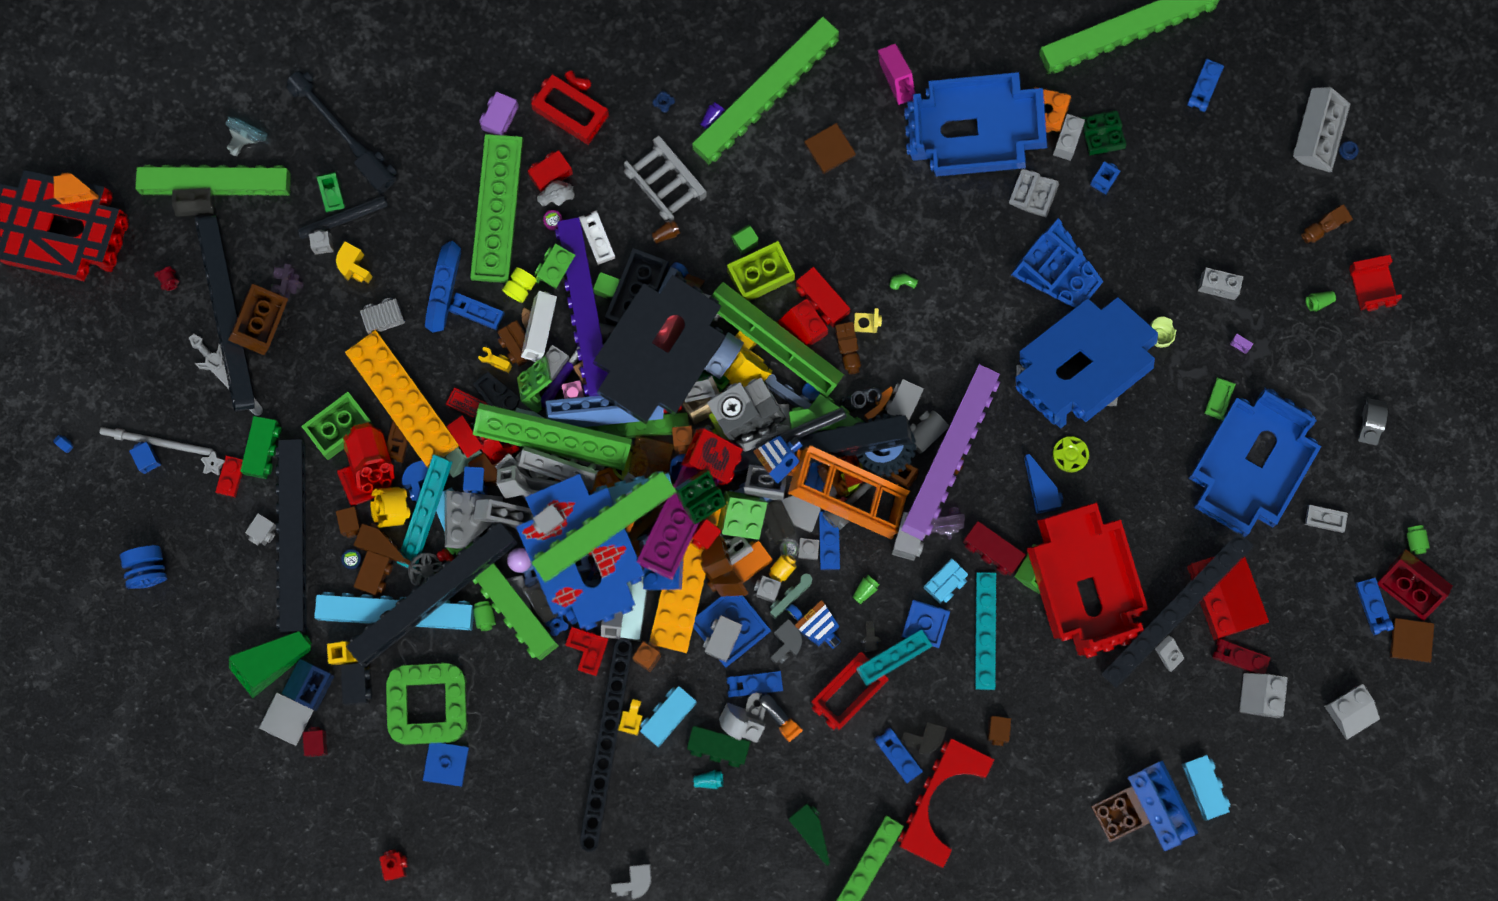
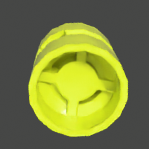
M516 267L511 275L512 280L507 281L502 291L512 299L523 303L528 296L527 290H532L537 281L531 274Z

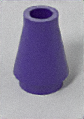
M714 102L712 105H709L700 125L707 130L725 110Z

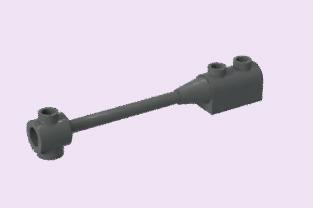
M933 410L930 413L925 411L919 417L921 422L917 425L914 423L910 425L916 439L915 451L918 454L927 449L950 427ZM866 482L863 483L844 503L853 505L873 485ZM824 510L823 517L834 528L838 527L840 530L849 522V520Z

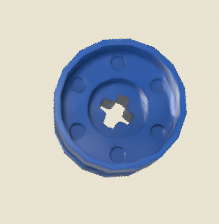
M160 546L138 547L120 554L122 568L132 569L124 574V578L129 579L125 582L126 588H148L167 580V574L162 573L165 571V566L155 565L163 560Z

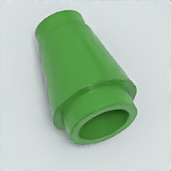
M1333 291L1311 293L1306 297L1308 309L1316 312L1336 301V295Z
M867 575L866 578L863 577L852 597L862 604L863 601L878 590L877 588L880 584Z

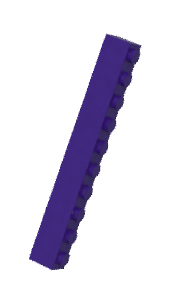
M580 218L558 221V229H555L557 240L561 241V247L575 254L565 273L567 274V280H564L566 291H570L571 295L567 299L569 309L573 308L574 314H571L572 325H576L577 331L574 332L575 342L580 344L577 354L579 361H583V366L580 367L582 378H586L587 383L583 385L585 396H600L597 394V391L608 373L594 365L593 361L604 344Z

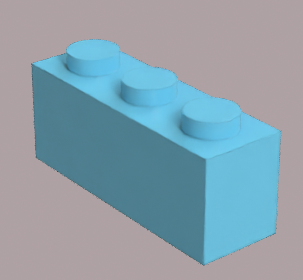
M679 686L676 689L673 687L666 695L668 699L663 704L660 702L654 708L653 712L655 714L651 719L647 717L640 725L642 727L640 732L658 748L697 703Z
M1208 755L1182 764L1203 820H1209L1230 812L1228 809L1230 807L1229 800L1226 796H1223L1221 791L1223 788L1222 782L1219 777L1215 776L1213 771L1215 770L1213 760L1209 759Z

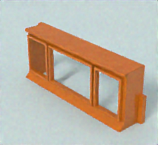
M813 446L796 451L795 455L799 459V463L791 470L794 473L788 494L889 539H893V536L898 534L897 530L906 497L910 492L909 490ZM811 458L830 466L823 492L803 484ZM836 469L876 487L869 513L829 496ZM883 490L895 495L888 522L876 517Z

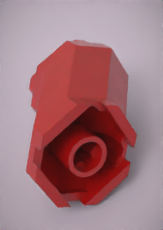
M369 422L354 425L350 429V434H346L343 437L344 451L347 454L356 486L365 493H372L374 489L389 488L394 479V467L390 460L381 429L375 428Z

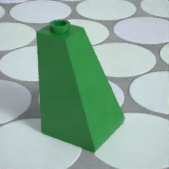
M298 631L229 657V669L250 696L254 698L295 665L299 659L306 656L311 650V641L306 635L302 636Z

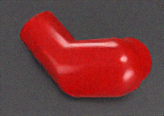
M572 70L565 73L570 86L576 90L584 91L591 87L589 79L576 78Z
M442 549V551L437 552L439 561L446 560L447 562L455 559L448 549Z

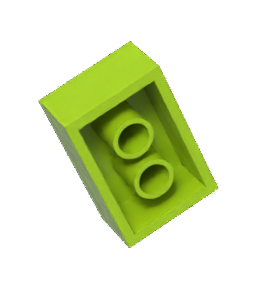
M779 241L727 265V271L738 294L747 301L758 298L795 280V273Z

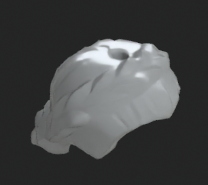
M559 180L553 181L538 195L537 201L542 206H546L550 202H554L559 206L566 200H573L575 196L573 186L570 183Z

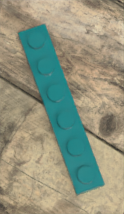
M433 454L401 548L410 560L423 551L453 461ZM396 562L404 567L409 568V565Z
M976 573L975 690H995L996 573Z

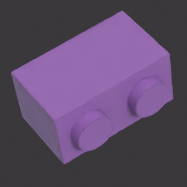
M496 92L495 96L490 98L488 102L489 108L486 113L482 114L480 123L483 131L492 135L505 136L519 106L517 100Z

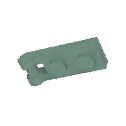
M802 575L800 583L795 588L791 586L784 593L786 597L781 602L778 599L771 605L770 615L774 619L780 616L786 610V607L792 604L811 586V575Z

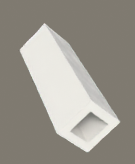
M541 291L535 296L521 352L522 358L536 362L543 357L557 296Z

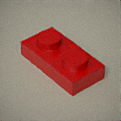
M230 456L225 457V463L223 464L215 491L217 494L236 498L243 474L240 472L243 459Z

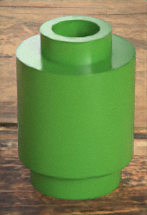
M1423 525L1407 528L1408 533L1406 534L1410 552H1414L1415 555L1427 553L1426 549H1429L1430 546L1427 532L1424 530Z
M489 601L474 604L475 609H473L476 627L481 629V631L493 629L492 626L496 623L493 608Z

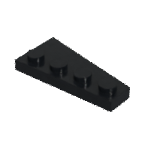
M489 372L473 383L490 406L516 411V408L532 411L521 402L519 396Z

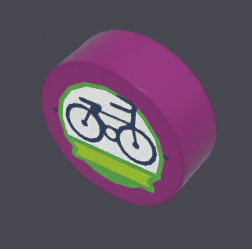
M555 210L548 211L543 218L544 225L549 230L558 229L557 222L563 221L561 214Z

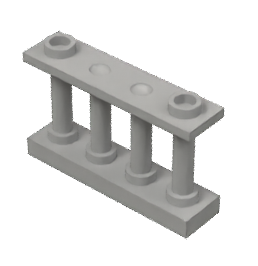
M658 136L653 140L654 150L635 165L631 166L628 161L624 162V172L629 179L633 178L659 208L661 217L665 221L674 220L672 214L693 197H698L702 201L707 195L706 190L661 137ZM662 155L666 160L665 164L643 180L637 172L657 156L660 157ZM674 169L678 174L676 175L677 178L655 194L649 185L667 171ZM681 183H686L689 187V192L666 208L661 199Z
M526 446L522 449L519 462L520 467L561 481L580 474L586 489L591 491L594 488L598 473L595 469H605V466L556 454L549 455Z

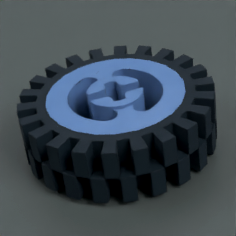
M883 414L882 419L892 418L894 415H891V417H889L888 414ZM911 431L913 444L878 450L883 456H877L873 451L857 454L856 456L864 468L874 475L877 473L878 476L883 477V474H886L888 477L891 476L892 472L896 475L899 474V469L904 471L906 469L905 465L911 464L910 458L915 456L916 439Z

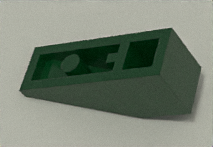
M806 804L788 820L827 866L830 862L820 819L817 817L819 812L813 805L809 807Z

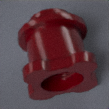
M171 266L154 273V276L161 282L160 287L162 290H174L179 283V280L174 276L175 270Z

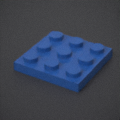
M743 596L720 597L695 617L693 628L704 642L707 637L711 638L714 630H711L715 619L719 620L720 616L742 625L741 632L727 663L719 660L725 668L771 632Z

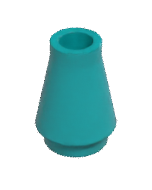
M713 770L694 776L695 788L719 789V787H723L722 771Z

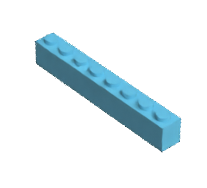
M323 592V595H317L314 618L321 621L375 623L380 619L382 613L392 610L399 600H392L391 596H381L380 599H373L372 595H361V598L354 597V594L342 593V596H334L335 593ZM447 600L415 627L472 630L474 607L469 605L470 602L458 601V604H450V601Z

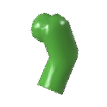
M900 274L891 278L890 287L897 290L900 285L906 284L915 289L918 280L909 275Z

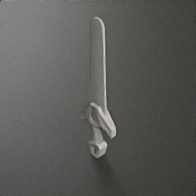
M195 334L190 336L189 340L193 348L198 349L206 358L205 363H195L199 369L211 370L229 389L220 344L218 345L217 353H211L203 344L202 338ZM254 398L255 408L250 409V411L254 415L259 416L262 414L263 409Z

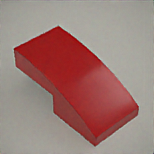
M463 416L446 426L467 458L484 447L477 436L473 435L472 428Z

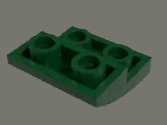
M1118 111L1081 117V119L1085 120L1082 129L1089 155L1126 149V141L1122 132V123Z
M708 469L700 471L675 487L679 501L695 525L727 505L720 488L716 487Z

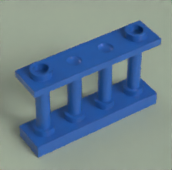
M1163 760L1128 777L1164 851L1180 845L1182 840L1198 834Z

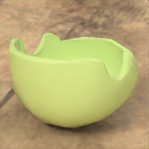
M1165 316L1157 317L1150 323V326L1158 332L1155 346L1160 348L1168 347L1175 340L1177 331L1172 325L1173 321Z

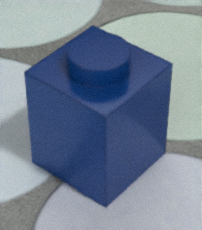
M148 442L137 443L129 451L138 470L143 474L161 466L152 445Z

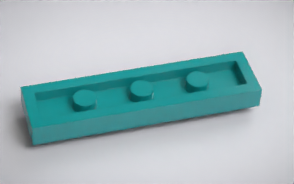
M920 630L859 666L856 670L866 686L930 649L932 644L923 630Z

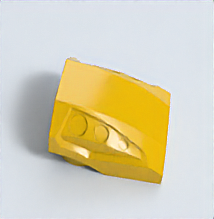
M741 348L723 375L730 380L729 383L731 385L741 383L746 387L753 379L762 378L765 381L773 370L770 368L768 370L765 363L756 361L749 352Z

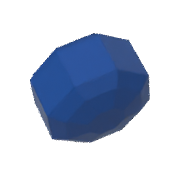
M58 435L53 440L66 453L73 449L71 441L62 435Z

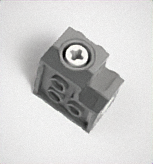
M762 378L751 380L746 387L741 383L732 384L725 392L713 395L710 401L707 402L724 434L735 444L744 435H755L759 433V430L771 428L772 424L783 422L787 419Z

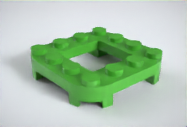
M448 663L405 665L390 672L386 684L387 727L393 740L404 745L452 743L463 736L468 727L466 708L467 681L463 672L458 667ZM445 684L446 722L408 724L407 686Z

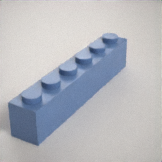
M601 396L546 401V419L578 427L639 422V420ZM657 406L649 420L663 419L664 409Z

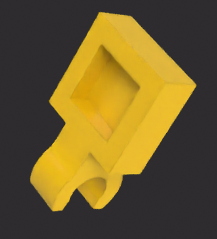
M483 347V351L487 352L488 355L485 358L479 356L478 358L481 362L489 363L507 373L510 372L512 365L507 357L492 355L489 348Z
M632 699L630 711H623L619 731L635 735L639 734L643 716L637 714L641 701Z

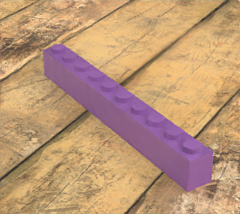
M979 364L901 531L920 540H923L925 534L930 535L934 526L930 523L933 518H938L941 508L938 506L940 502H945L949 494L946 489L948 486L952 487L957 477L953 474L955 470H960L964 462L961 457L963 454L967 455L971 444L968 442L970 438L974 439L977 434L978 428H976L977 422L982 423L986 414L983 412L984 407L989 408L993 399L990 394L992 391L996 392L1000 381H997L999 373Z

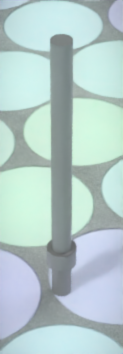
M100 428L101 435L111 436L117 440L123 441V439L144 443L148 442L152 445L210 456L211 452L214 451L211 448L125 432V429Z

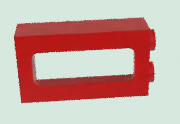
M553 74L549 79H545L539 94L536 93L531 100L533 111L589 145L609 116L607 108ZM553 88L558 89L595 113L587 126H582L544 101Z
M862 652L811 702L813 705L812 710L819 716L822 714L827 719V725L833 730L835 728L840 730L889 680L884 675L874 681L840 716H835L825 706L826 701L857 671L856 669L869 661Z

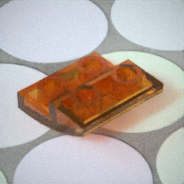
M636 435L629 473L635 477L645 476V479L656 471H663L664 474L669 473V462L674 444Z

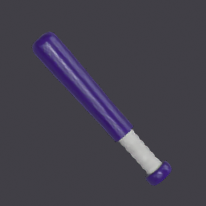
M577 349L542 395L541 406L543 408H546V401L554 400L562 384L565 383L573 371V366L579 360Z

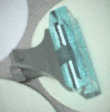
M228 117L226 125L232 134V141L227 146V149L234 156H238L243 145L249 143L257 144V142L265 141L268 135L236 117Z

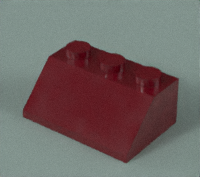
M1406 549L1377 582L1378 586L1423 621L1448 597L1453 585Z

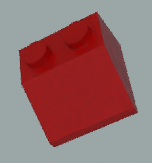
M808 299L790 309L776 322L808 347L828 335L827 326Z

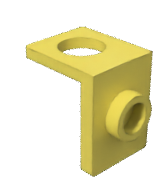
M875 308L874 314L855 313V332L877 333V328L881 327L882 315H878L879 308ZM867 318L869 326L866 328L860 327L858 324L859 319Z

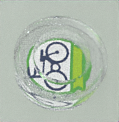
M786 539L780 545L781 555L789 554L795 558L799 553V545L793 539Z

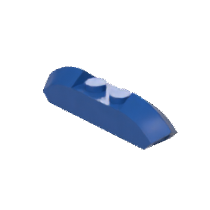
M453 241L442 246L436 265L425 320V327L431 332L443 331L446 326L448 309L461 256V248Z

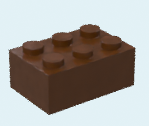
M252 284L247 292L228 341L265 355L288 299Z

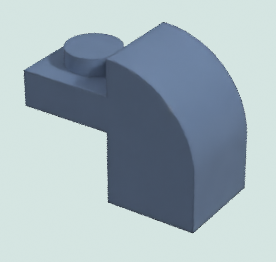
M728 332L704 370L721 379L738 355L744 342Z

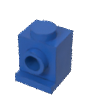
M1104 161L1090 186L1106 195L1118 177L1120 170H1118L1116 165Z

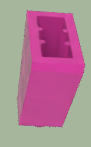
M896 44L878 50L880 64L898 105L913 100L915 90L912 72Z

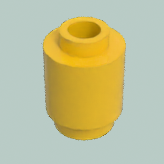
M782 554L770 568V577L779 582L786 581L797 567L795 564L796 560L789 554Z

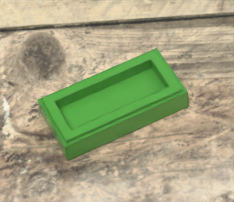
M1217 377L1204 414L1223 420L1235 384Z

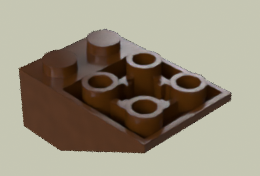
M1133 786L1091 806L1110 842L1150 823Z

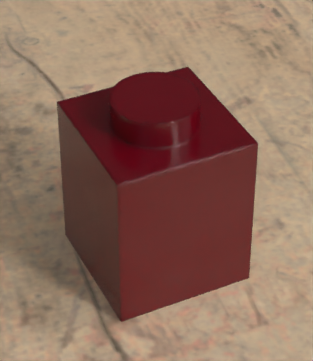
M320 727L308 728V732H303L304 756L328 755L326 731L320 730Z

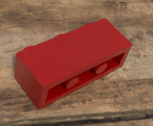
M814 267L796 281V291L801 297L805 296L809 300L815 311L817 310L822 315L820 318L826 325L830 324L833 328L850 314L849 306Z

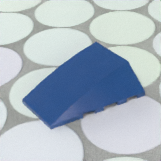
M1059 218L1037 239L1011 273L1015 278L1073 308L1079 306L1086 299H1090L1103 283V280L1091 263L1084 257L1082 250L1072 240L1070 233L1062 226Z

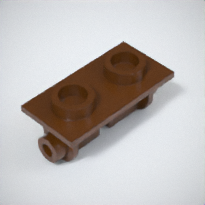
M822 463L817 466L819 469L817 472L823 483H825L830 466ZM836 469L829 495L840 499L850 493L846 482L842 479L839 470Z

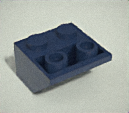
M299 659L281 694L317 711L335 676Z

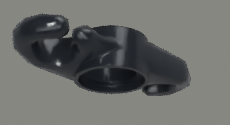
M874 386L856 391L852 395L847 396V399L851 402L850 407L845 406V397H842L840 400V406L845 407L849 412L865 408L869 404L875 403V400L871 398L873 391L877 393V402H880L882 392ZM859 394H862L865 398L862 405L857 401Z

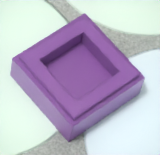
M1236 334L1230 345L1243 353H1247L1253 343Z

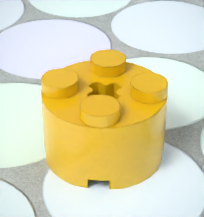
M391 487L373 490L371 496L375 497L370 506L374 523H379L377 527L403 525L406 518L410 517V509L406 505L407 492L405 488Z

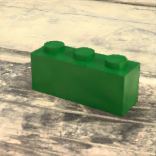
M253 416L240 470L244 475L267 479L268 474H271L273 466L271 460L272 456L276 454L277 445L275 443L281 434V426L276 420Z

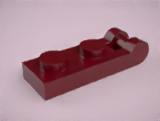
M1218 639L1216 644L1218 647L1216 652L1213 653L1212 658L1255 674L1266 673L1271 657ZM1225 649L1230 650L1228 656L1224 655Z

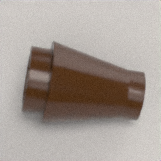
M668 220L651 234L655 242L658 243L676 238L681 232L675 220Z

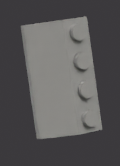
M1332 87L1312 88L1293 155L1303 165L1327 172H1332L1350 103Z

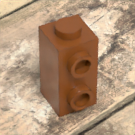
M692 426L672 427L675 454H686L693 439Z
M650 641L648 644L643 642L633 656L634 662L651 673L661 658L659 647Z

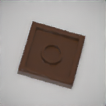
M837 123L804 141L823 174L856 156Z
M1393 619L1390 658L1430 663L1434 623Z

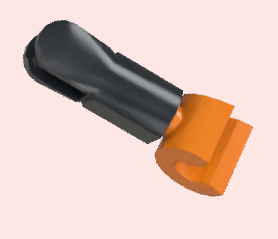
M766 693L760 695L759 702L780 726L779 730L788 742L792 741L803 731L793 719L785 714L770 695Z

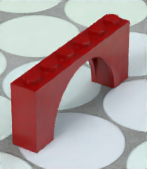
M954 739L944 742L940 751L943 755L940 760L936 759L932 770L935 772L932 778L928 777L924 784L926 791L923 796L919 795L915 803L918 808L915 814L911 812L906 822L909 824L906 832L902 831L898 839L901 842L899 847L941 868H944L952 849L945 846L936 837L930 826L928 817L930 798L937 786L949 777L971 774L986 778L994 759Z

